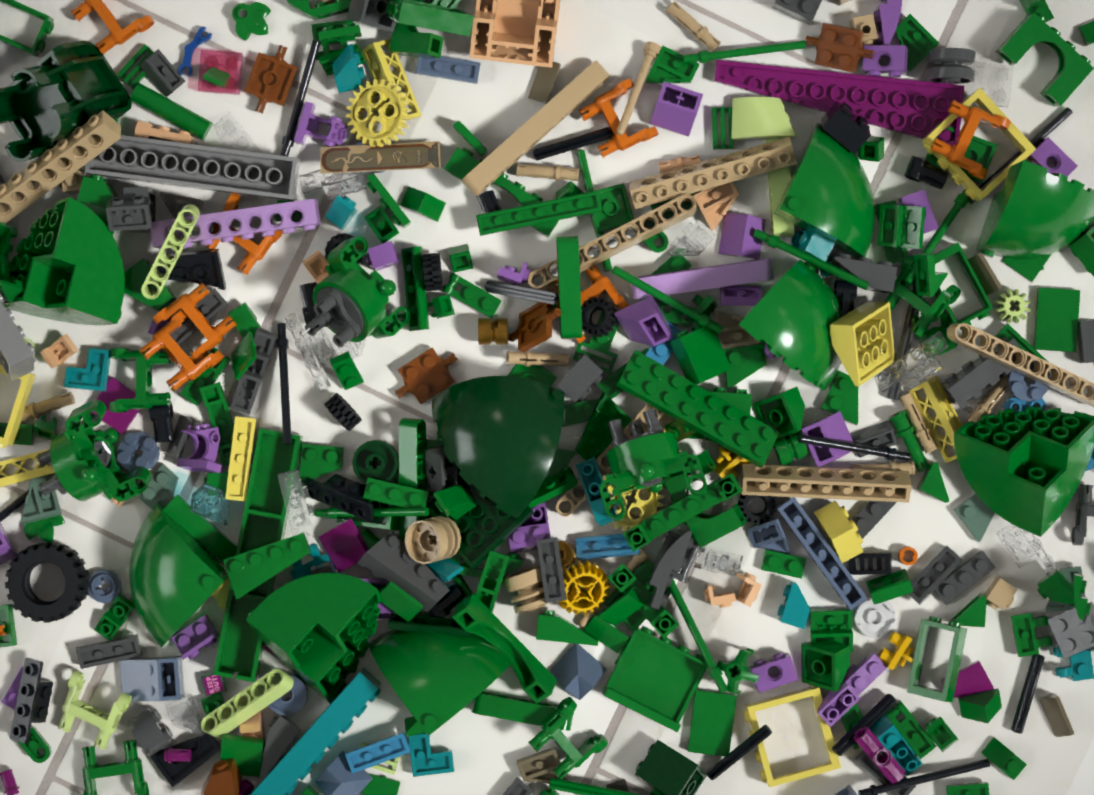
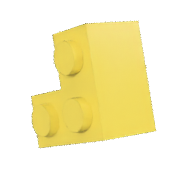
M835 500L814 512L833 551L842 563L864 552L861 547L863 540L860 534L856 532L858 528L853 520L849 521L847 519L849 514L844 506L840 507Z

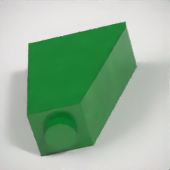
M143 258L124 272V293L157 311H161L163 308L171 305L177 298L166 284L157 298L147 299L143 296L141 291L142 285L152 268L149 261ZM148 284L151 291H157V287L154 284Z

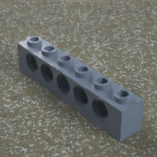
M789 497L776 506L775 509L846 607L852 610L865 601L867 596L796 498Z

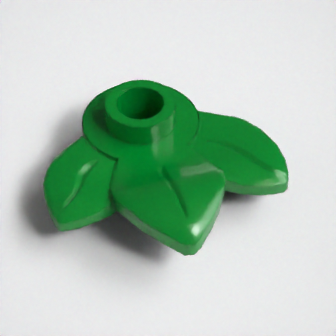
M254 2L250 5L245 3L236 5L232 10V17L236 22L235 30L237 35L246 41L251 33L255 35L268 34V25L264 17L271 12L270 8L259 2ZM240 10L246 11L247 15L245 18L239 16Z
M62 515L27 523L24 525V533L28 540L38 536L42 541L52 542L54 526L62 525L65 521Z

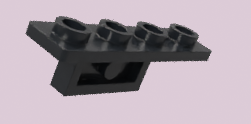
M334 474L324 483L308 477L304 480L305 496L371 522L374 520L373 504L363 500L366 485L338 474Z
M25 658L10 732V739L21 743H28L31 724L46 722L53 682L40 680L43 668L42 661L32 658Z

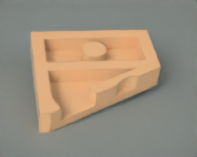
M730 182L705 189L693 195L711 231L717 227L739 196V193L734 183Z

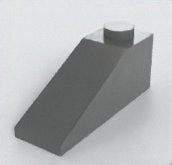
M280 715L279 718L274 716L268 724L270 730L267 733L259 778L262 781L301 730L299 726L284 715Z

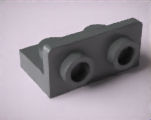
M138 195L130 199L114 197L108 200L106 214L109 231L152 228L149 206L151 202L150 197Z

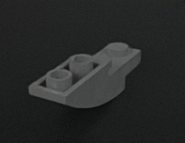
M687 531L679 536L666 549L655 565L647 584L655 587L649 605L650 608L659 610L660 606H664L667 598L664 592L666 586L670 587L673 575L670 574L671 571L680 572L681 569L684 570L688 559L685 557L687 549H691L694 540L691 537L692 532Z

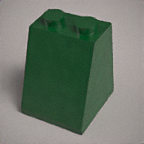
M657 740L655 744L653 743L649 747L648 755L644 761L638 764L637 772L635 773L641 781L661 795H695L707 777L698 764L660 740Z

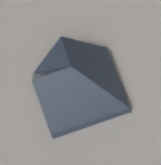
M573 644L550 670V673L567 692L581 700L595 687L607 668L582 646Z
M342 750L315 782L325 795H358L373 777L366 770L352 774L345 756L346 752Z

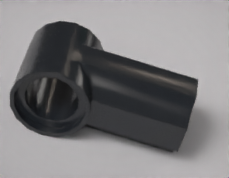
M912 156L904 176L941 190L947 181L949 173L929 165V162L922 158Z
M493 190L477 196L483 214L501 210Z
M835 280L834 289L836 290H834V294L838 299L844 316L854 310L857 286L845 280Z
M317 282L299 286L304 306L302 308L306 324L316 317L313 290Z
M172 402L168 406H152L148 410L150 419L153 421L155 442L174 441Z
M454 583L448 588L450 591L426 613L431 617L445 618L450 613V610L466 596Z

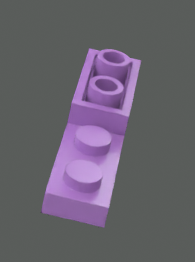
M880 0L884 4H879L876 11H874V21L878 23L879 31H877V44L889 45L899 22L902 0Z
M871 652L858 665L853 664L847 670L837 692L829 691L820 704L817 713L830 728L860 700L859 695L887 669L875 653Z

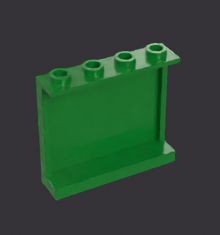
M635 626L602 690V694L678 733L681 727L679 722L707 669V665L701 654L697 653L695 656L689 653V648L681 644L677 647L671 644V639L667 637L664 639L661 635L657 637L653 635V630L642 626V628ZM644 638L646 646L643 649H637ZM634 656L635 664L631 667H627L632 657Z

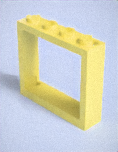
M981 88L976 89L961 103L969 107L975 101L983 111L1009 119ZM950 113L921 141L926 152L930 155H935L938 159V165L944 170L947 169L952 174V180L957 185L961 184L966 189L965 194L970 196L973 201H981L1007 177L1011 166L1025 160L1036 150L1012 122L1008 130L999 128L1021 151V154L985 188L980 190L959 166L949 162L946 159L947 157L930 150L931 145H934L932 144L934 139L958 117Z
M0 363V373L7 375ZM28 373L18 378L22 381L4 437L0 436L1 448H5L6 445H14L36 374Z
M811 686L745 704L747 710L744 711L746 723H751L752 730L749 731L751 736L759 730L756 711L812 696L830 763L773 778L762 741L757 745L758 750H755L754 753L757 763L761 762L763 770L760 771L763 783L767 782L769 788L841 768L839 757L832 750L835 743L831 728L817 713L823 701L819 687Z

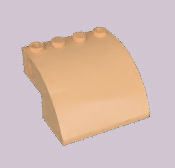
M476 0L469 58L552 68L561 0Z

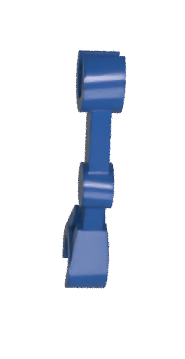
M201 27L194 40L185 46L184 61L178 68L181 76L182 70L185 67L189 68L188 76H192L193 68L191 67V61L195 49L212 38V33H209L207 37H202V32L207 29L206 27Z

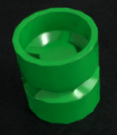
M800 431L788 435V440L785 438L776 439L773 448L780 465L791 463L793 457L800 460L809 456L806 444L797 441L798 435L801 434Z

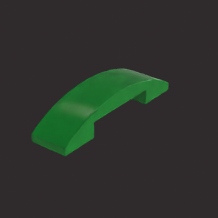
M220 382L199 387L212 427L219 428L220 443L218 452L222 465L227 466L230 460L234 422Z

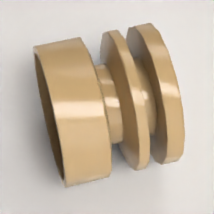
M443 515L415 521L408 527L405 533V546L408 554L414 561L421 564L451 558L457 553L461 544L458 526L452 519Z
M540 565L514 573L503 579L507 592H518V595L511 598V603L521 601L520 604L513 607L515 613L532 611L547 604L545 603L544 589L540 583L542 582Z

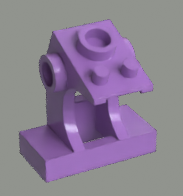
M305 101L294 142L304 146L306 137L309 136L322 140L323 145L334 147L335 144L342 146L343 140L347 136L348 126L342 123V119L331 116L330 120L313 115L316 106ZM319 122L331 126L327 136L317 134Z
M199 423L195 425V428H193V425H188V429H184L181 432L191 436L194 450L188 458H178L177 467L195 472L220 473L222 465L215 463L220 443L219 428L210 427V423Z

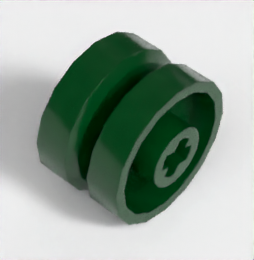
M367 441L359 446L354 453L352 461L353 470L358 479L365 484L368 477L388 482L395 477L399 470V454L395 447L387 441ZM376 458L381 461V464L378 466L373 464V460Z

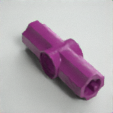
M868 727L860 728L855 733L853 739L891 784L899 782L905 774L903 768ZM882 752L881 756L877 759L878 753Z

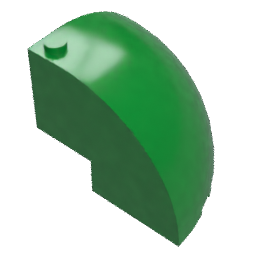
M816 123L794 167L791 179L774 214L801 228L820 234L834 242V247L858 259L860 257L866 258L873 237L875 223V207L870 182L857 156L823 130L822 125Z
M1025 160L1011 166L1003 190L993 195L976 250L981 251L984 256L993 258V255L1008 259L1026 260L1044 257L1063 249L1075 241L1092 223L1094 219V190L1092 188L1085 190V184L1074 179L1068 182V177L1061 173L1049 174L1047 173L1048 168Z
M73 198L61 199L55 202L53 209L47 208L41 219L37 218L29 228L32 231L27 238H22L15 251L18 255L14 256L11 262H9L10 278L22 281L24 290L13 303L4 300L2 304L5 308L56 321L84 325L117 324L122 314L121 307L125 288L123 261L117 243L105 223L91 209Z
M799 260L765 294L739 325L762 344L766 342L768 344L766 347L778 358L783 356L782 361L795 371L800 369L801 372L799 374L821 390H826L841 364V360L832 346L830 324L843 317V314L832 289L814 271L817 267Z
M1025 407V411L1014 412L1012 408L998 411L997 415L988 416L986 414L981 416V420L975 423L970 421L954 432L957 460L971 488L992 511L1009 523L1041 537L1063 513L1083 478L1094 449V416L1075 411L1074 414L1061 412V408L1042 410V407Z
M157 502L146 516L136 535L130 557L129 581L137 614L150 636L162 648L228 578V574L201 547L202 545L163 510L165 507Z
M340 573L313 574L295 579L275 590L257 608L250 611L246 621L265 645L291 671L326 702L331 704L345 687L346 683L344 680L351 672L355 673L359 664V657L363 658L369 648V637L375 634L378 625L376 620L381 611L378 608L381 598L378 589L362 579Z
M389 630L369 642L370 651L383 675L428 735H431L474 700L511 665L491 643L471 633L470 637H461L434 632Z

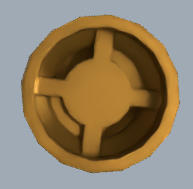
M478 318V344L490 345L492 342H495L496 345H508V319L496 318L494 321H491L490 318Z
M559 541L562 569L568 568L576 560V550L571 544Z

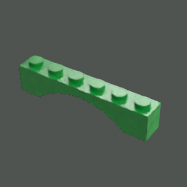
M457 147L444 169L462 181L483 159L478 161L472 157L474 153L465 147L461 150ZM505 173L492 183L510 193L521 206L543 201V198L535 193L530 195L525 192L526 187L515 181L513 184L507 180L509 176ZM560 220L531 227L549 238Z
M474 593L458 604L452 618L466 632L473 633L491 643L507 659L519 679L522 689L536 704L552 694L557 679Z

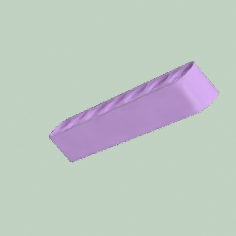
M764 258L639 276L637 278L667 295L768 281L773 280L774 275L772 259ZM632 285L633 299H644L651 296Z

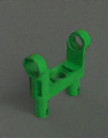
M912 254L904 260L901 267L902 271L895 280L894 290L892 293H889L884 302H890L891 313L900 299H904L919 310L921 316L910 330L915 332L917 336L922 337L930 324L938 320L946 307L958 299L961 290L955 285H950L941 292L933 305L917 296L914 291L907 287L908 284L903 281L915 264L914 255Z
M125 348L110 349L111 359L122 360L123 362L136 361V399H116L115 402L109 403L110 412L123 413L133 409H150L156 405H170L171 401L167 400L171 399L169 392L152 393V366L156 364H171V360H168L170 357L166 352H156L146 360L143 357L144 354L141 355L139 350Z
M567 697L557 706L558 711L542 725V730L528 742L538 752L551 739L565 753V759L552 770L560 780L574 767L579 768L593 753H599L604 750L608 744L603 734H598L593 738L590 737L581 747L576 749L559 729L574 714L573 712L577 708L576 702L571 697Z
M135 739L123 741L126 758L123 762L99 765L97 764L95 746L82 747L85 764L82 769L85 785L83 795H97L96 778L130 773L133 776L135 794L149 795V787L147 781L144 780L142 760L138 758Z

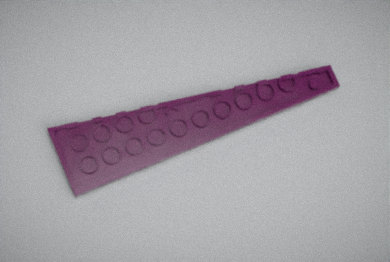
M721 60L716 61L714 82L768 97L780 98L782 101L826 113L837 100L841 104L846 102L852 107V112L857 117L859 115L863 116L870 125L921 139L926 137L950 114L948 108H951V102L956 100L962 103L964 96L963 85ZM958 116L949 125L955 128V133L946 130V127L939 134L938 139L953 146L960 133L961 117Z

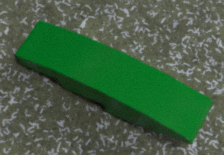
M179 494L163 509L185 531L222 562L224 559L236 555L237 546L212 522H209L199 511L191 507Z
M496 551L489 552L476 593V597L492 613L510 556Z

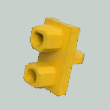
M719 447L717 450L721 455L715 459L718 464L714 471L720 477L733 473L736 478L738 474L733 468L738 463L742 467V464H751V462L728 449L724 451Z
M893 631L888 641L896 645L893 652L883 647L878 654V657L885 663V666L892 671L897 663L904 667L907 661L913 663V658L910 656L914 651L911 647L907 649L912 638L906 634L902 635Z

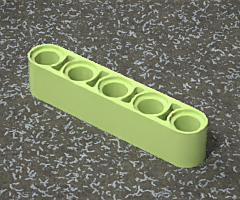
M769 138V139H766V143H769V142H772V141H776V140H779V139H778V138ZM790 166L768 172L772 234L778 237L794 236V224L774 214L791 179Z
M188 204L179 212L142 285V294L147 299H155L159 296L200 216V211L195 205ZM184 212L192 213L194 219H186ZM175 230H181L185 237H177ZM166 248L173 249L175 256L168 255ZM157 266L164 267L166 269V273L162 274L158 272ZM148 284H154L157 287V291H151Z
M279 669L270 671L206 715L201 721L202 731L215 738H221L223 734H228L289 692L294 684L292 676Z

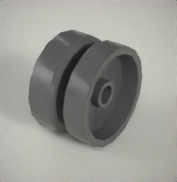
M937 48L930 50L929 62L936 66L928 70V81L944 84L974 82L975 70L968 66L975 63L976 52L965 48Z

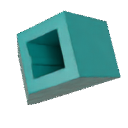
M349 44L332 64L339 93L359 89V85L363 86L362 79H365L363 66H358V64H361L359 51H354L353 44Z
M337 195L325 217L344 230L358 212L355 208L356 203L346 195L343 198Z
M805 230L796 232L791 240L792 246L825 262L835 244L816 232Z
M790 581V585L786 584L784 588V603L778 607V620L782 623L805 629L811 609L798 584Z

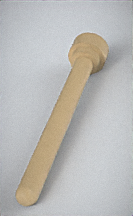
M647 41L643 49L645 58L618 125V135L625 133L652 60L658 56L662 48L657 43Z
M639 548L640 555H632V559L626 565L631 572L638 564L645 563L650 557L642 548ZM613 583L608 588L609 595L604 596L606 601L617 589ZM605 602L599 603L600 608L604 605ZM594 607L593 613L587 610L586 615H583L578 621V625L580 627L586 626L600 608Z

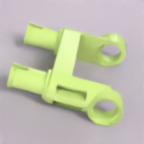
M75 670L68 681V687L70 688L62 706L64 713L57 728L61 730L63 727V732H70L76 716L99 727L100 730L94 746L98 747L100 745L99 749L105 750L111 734L117 730L122 714L128 709L132 696L123 692L117 702H114L110 714L78 700L85 683V674Z

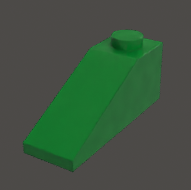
M543 610V613H538L537 640L598 646L596 638L562 616L555 614V611Z

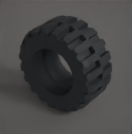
M43 542L27 547V549L20 551L15 559H12L9 564L11 568L6 572L5 576L8 577V581L5 582V589H9V594H7L8 600L12 599L14 602L12 607L15 610H20L23 617H30L31 621L49 623L69 616L82 605L81 602L87 596L86 589L89 588L87 576H89V571L84 568L85 561L77 556L78 552L70 550L69 546L65 544L60 545L57 542ZM41 563H53L64 574V593L54 601L41 600L31 589V572Z

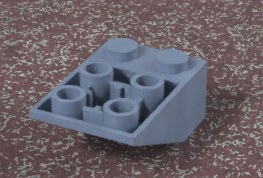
M182 655L119 661L122 693L125 692L131 695V701L181 700L185 696Z

